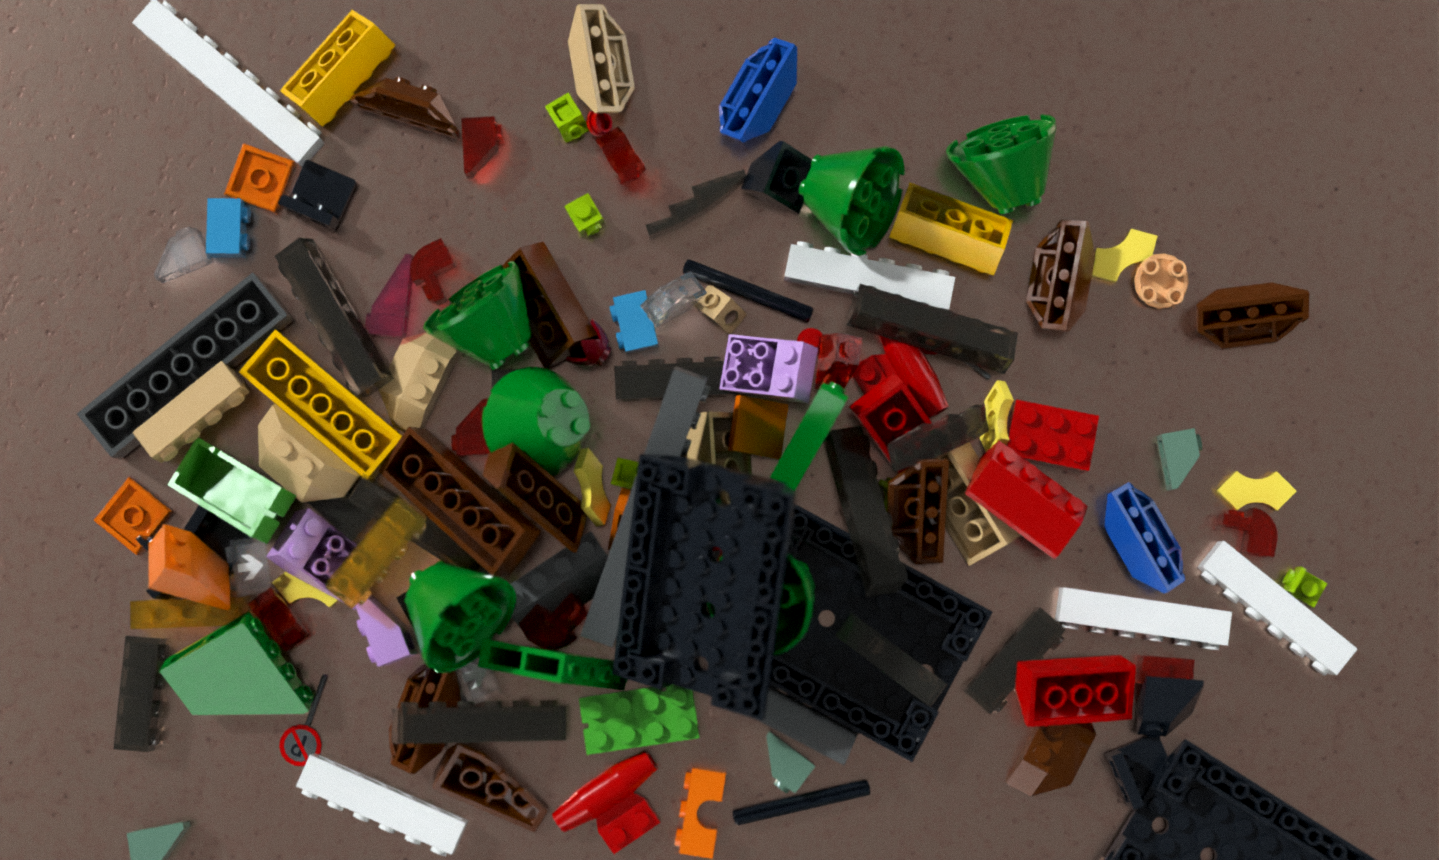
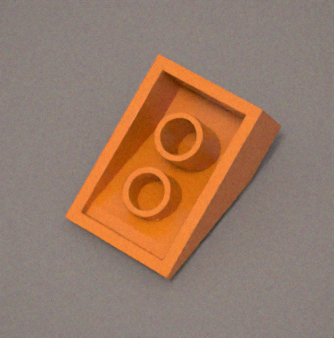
M164 524L149 543V589L228 611L230 609L229 564L192 532Z

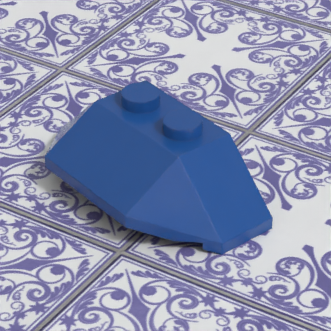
M774 37L769 41L768 45L758 49L745 60L719 105L720 133L722 135L745 142L771 130L797 84V46L795 44Z
M1130 482L1110 492L1107 495L1104 528L1131 576L1164 594L1185 581V574H1183L1181 547L1154 500L1142 491L1134 488V485Z

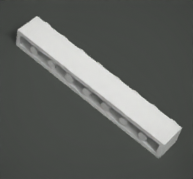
M151 0L132 22L142 33L301 167H303L306 160L312 159L325 144L319 137L322 133L310 122L307 125L303 124L299 120L301 115L289 104L284 108L278 103L280 97L269 87L265 91L257 84L260 80L250 71L241 72L237 68L239 63L227 52L222 56L216 50L218 45L207 35L203 39L195 32L198 28L186 18L183 21L175 16L178 11L168 2L164 1L161 4L157 0Z

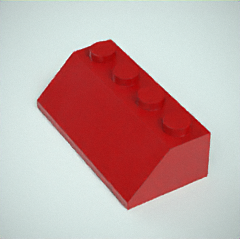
M1000 440L980 457L965 492L967 496L1053 559L1059 556L1078 530L1088 508L1079 498L1064 489Z
M1121 655L1017 661L1015 689L1026 726L1037 727L1132 720L1136 665Z

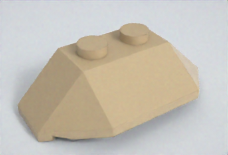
M579 4L576 6L568 39L577 95L594 113H620L635 88L626 35L616 21L607 13L604 5Z
M426 332L402 339L378 388L394 428L403 432L409 426L424 429L459 358L460 351Z
M273 404L258 424L259 467L281 486L295 494L300 502L342 498L346 496L360 477L355 470L278 405Z

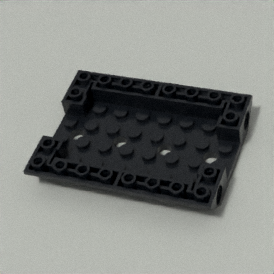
M639 455L613 675L657 689H663L673 684L712 696V706L760 721L765 719L796 493L781 481L683 456ZM723 490L730 496V504L728 506L721 500V492ZM715 546L719 547L723 553L721 561L714 557L713 550ZM707 602L712 603L715 607L714 616L708 614L706 610ZM700 656L704 657L708 662L707 671L703 670L699 665Z
M795 504L788 554L808 566L815 585V600L811 620L804 636L791 649L773 656L770 684L913 762L939 714L938 709L963 662L968 660L993 612ZM824 610L831 611L835 617L834 623L829 627L822 626L818 620L819 614ZM874 637L880 638L884 643L883 650L878 654H873L868 649V642ZM927 664L932 667L933 676L930 680L922 681L918 677L917 671L921 665Z
M1186 739L1165 759L1144 793L1145 797L1142 798L1144 806L1133 810L1104 860H1201L1202 850L1212 848L1215 853L1213 860H1376ZM1157 817H1163L1167 823L1166 829L1161 833H1156L1152 828V823Z

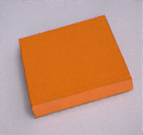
M243 143L224 195L234 199H242L247 204L278 214L280 208L278 202L282 194L285 195L296 162Z
M736 395L728 451L780 459L788 404Z
M128 477L93 521L134 554L140 555L144 547L136 538L139 535H152L154 537L174 511L132 477Z

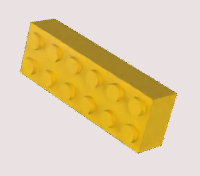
M277 330L272 332L239 371L243 377L367 481L372 482L377 477L379 469L403 436Z

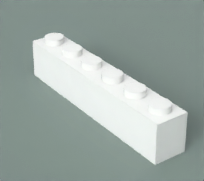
M798 241L797 245L791 244L784 281L941 313H947L949 310L955 277L949 276L950 272L941 269H933V272L923 271L922 266L907 263L906 267L895 265L894 260L879 258L878 261L869 260L865 254L860 256L851 254V256L840 254L841 250L832 247H824V250L814 249V245L807 242Z
M1218 541L1197 567L1203 572L1201 577L1213 586L1217 583L1225 590L1223 595L1235 604L1238 601L1247 608L1245 610L1246 614L1257 622L1260 619L1269 626L1267 630L1273 636L1280 640L1282 637L1291 643L1289 648L1302 658L1307 656L1312 660L1313 664L1311 666L1325 676L1327 673L1329 675H1337L1356 652L1357 648L1225 541Z
M1062 587L1059 588L1055 621L1062 622V628L1079 630V625L1090 626V632L1107 634V629L1118 630V636L1135 638V633L1146 634V640L1163 642V637L1174 638V644L1191 646V641L1202 642V648L1219 650V645L1228 646L1232 612Z
M316 753L309 755L296 785L303 789L301 793L309 798L317 799L318 796L328 800L327 805L340 811H343L344 808L354 812L353 816L365 822H369L370 819L380 823V829L394 834L395 831H399L405 834V839L411 843L420 845L421 842L432 846L430 849L432 852L441 856H446L447 853L452 855L456 851L469 821Z

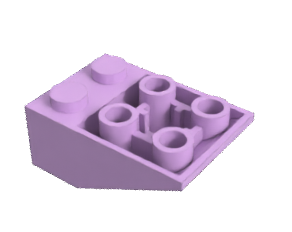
M729 334L719 389L809 404L818 348L801 341Z
M307 508L295 511L266 557L287 573L345 603L348 599L347 594L350 593L348 586L357 585L374 556L311 509Z
M348 586L350 593L347 594V598L353 610L357 609L360 617L357 620V626L361 635H366L370 646L366 647L372 663L376 662L377 667L387 666L418 654L409 628L363 586Z

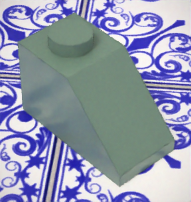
M1195 428L1156 436L1167 491L1178 489L1200 457L1199 451L1202 450V440L1200 435L1195 433Z
M769 730L766 737L772 777L776 779L773 784L786 794L789 790L796 793L814 769L815 764Z
M190 820L127 833L131 860L168 859L190 828Z

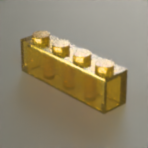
M399 494L329 578L325 588L352 609L357 603L362 606L372 592L369 589L375 581L381 583L389 574L390 569L387 567L394 559L399 561L408 551L409 547L406 544L412 537L417 539L427 527L424 523L427 520L426 515Z
M230 597V609L228 611L188 599L130 601V629L224 626L248 611L251 613V597Z

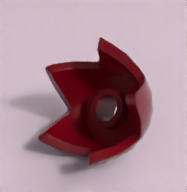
M594 319L590 323L595 329L597 336L593 340H581L583 349L571 355V357L567 356L565 361L576 366L592 367L594 364L600 366L606 360L611 351V347L607 345L609 339L603 328Z

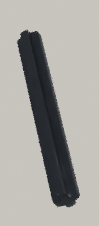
M687 259L684 264L683 273L685 275L805 322H809L811 319L813 308L690 259Z
M862 780L733 811V819L735 825L739 826L868 796L871 794L869 782Z

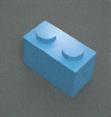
M208 198L206 254L212 258H245V252L250 248L249 234H246V223H250L251 210L242 199Z
M646 290L613 297L614 305L609 307L613 322H619L621 332L616 333L619 349L625 348L626 355L659 348Z

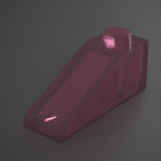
M405 254L373 303L371 313L366 315L365 327L369 329V334L373 337L398 340L407 337L415 258L412 254Z

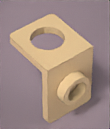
M711 284L706 287L693 303L695 308L713 319L727 334H732L747 315L732 298ZM735 310L736 317L734 321L726 324V315L730 311Z

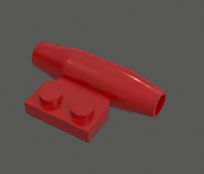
M893 311L874 321L885 354L871 355L849 368L863 394L865 395L894 373L904 382L929 418L948 409L949 405L937 374L915 337Z
M645 750L614 764L576 790L552 813L554 821L565 833L596 818L598 833L612 853H617L661 822L646 798L635 793L658 770L655 761Z

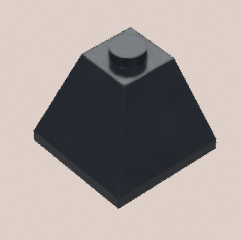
M779 141L751 163L741 189L762 201L799 214L804 202L803 196L799 194V186L807 178L811 169L812 159L788 143Z
M1146 676L1136 703L1137 734L1147 735L1151 738L1166 737L1192 715L1203 689L1204 680Z

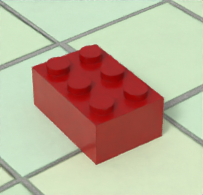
M894 373L849 406L897 474H900L918 460L933 458L948 447L907 386Z
M1016 399L1011 406L1007 427L1009 441L1006 446L1013 449L1030 463L1086 473L1090 469L1099 416Z

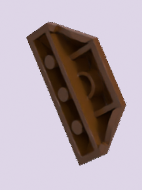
M395 77V80L385 78L351 96L350 102L356 108L459 139L460 132L440 94L437 93V89L427 85H422L421 88L411 85L409 80L401 77Z
M1061 219L1056 225L1057 227L1036 247L1026 302L1042 329L1069 332L1086 311L1095 252L1089 222Z
M1273 282L1216 289L1196 304L1197 332L1222 349L1278 342L1294 330L1300 322L1303 323L1309 318L1308 290Z
M948 459L918 460L888 481L886 534L915 564L943 563Z
M423 664L408 677L389 728V745L392 754L390 758L391 765L410 774H416L443 751L462 699L455 671L437 673L434 669Z
M1092 722L1033 727L1005 783L1029 796L1070 786L1096 736Z

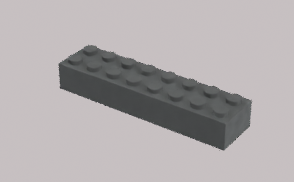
M252 272L79 411L77 415L110 457L121 460L141 444L132 433L220 361L234 369L260 348L274 330L281 331L294 319L262 279Z

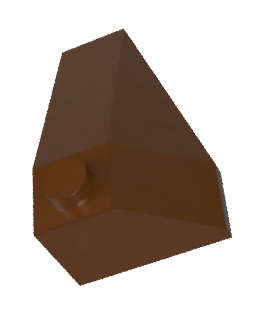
M458 742L448 748L434 771L433 790L534 833L548 811L545 805L485 753Z

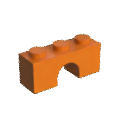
M693 766L692 773L686 772L683 789L689 790L687 801H681L679 817L684 818L683 829L677 828L675 846H680L679 854L713 859L717 828L702 824L697 816V810L705 801L722 802L726 777L725 771Z

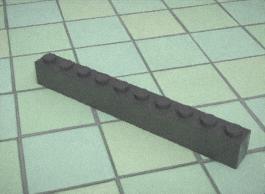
M677 366L674 368L644 454L687 455L692 441L687 439L690 428L696 430L701 413L696 412L699 402H706L711 386L706 385L708 377ZM637 475L580 635L613 647L617 639Z

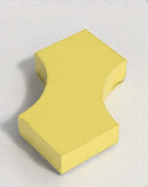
M1130 229L1124 241L1119 245L1105 249L1096 248L1092 277L1114 283L1117 282L1120 273L1126 267L1142 263L1153 255L1158 236Z
M997 380L984 400L986 420L980 440L985 452L999 440L1005 445L1009 441L1007 419L1014 399L1005 381Z
M589 448L580 450L573 472L578 478L581 487V509L593 524L599 527L605 525L611 504L603 489V465Z
M1235 471L1216 490L1235 511L1249 503H1260L1274 511H1278L1297 492L1277 471L1263 479H1251Z
M286 571L272 582L289 604H293L303 598H314L331 608L339 601Z

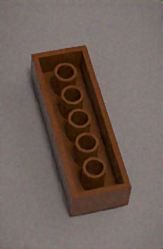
M409 426L378 471L492 576L510 577L541 533L534 524L427 429Z

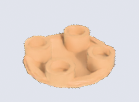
M1165 253L1154 254L1145 259L1137 268L1134 278L1135 290L1139 298L1148 306L1158 309L1169 308L1181 303L1188 286V273L1185 263L1178 260L1175 256Z

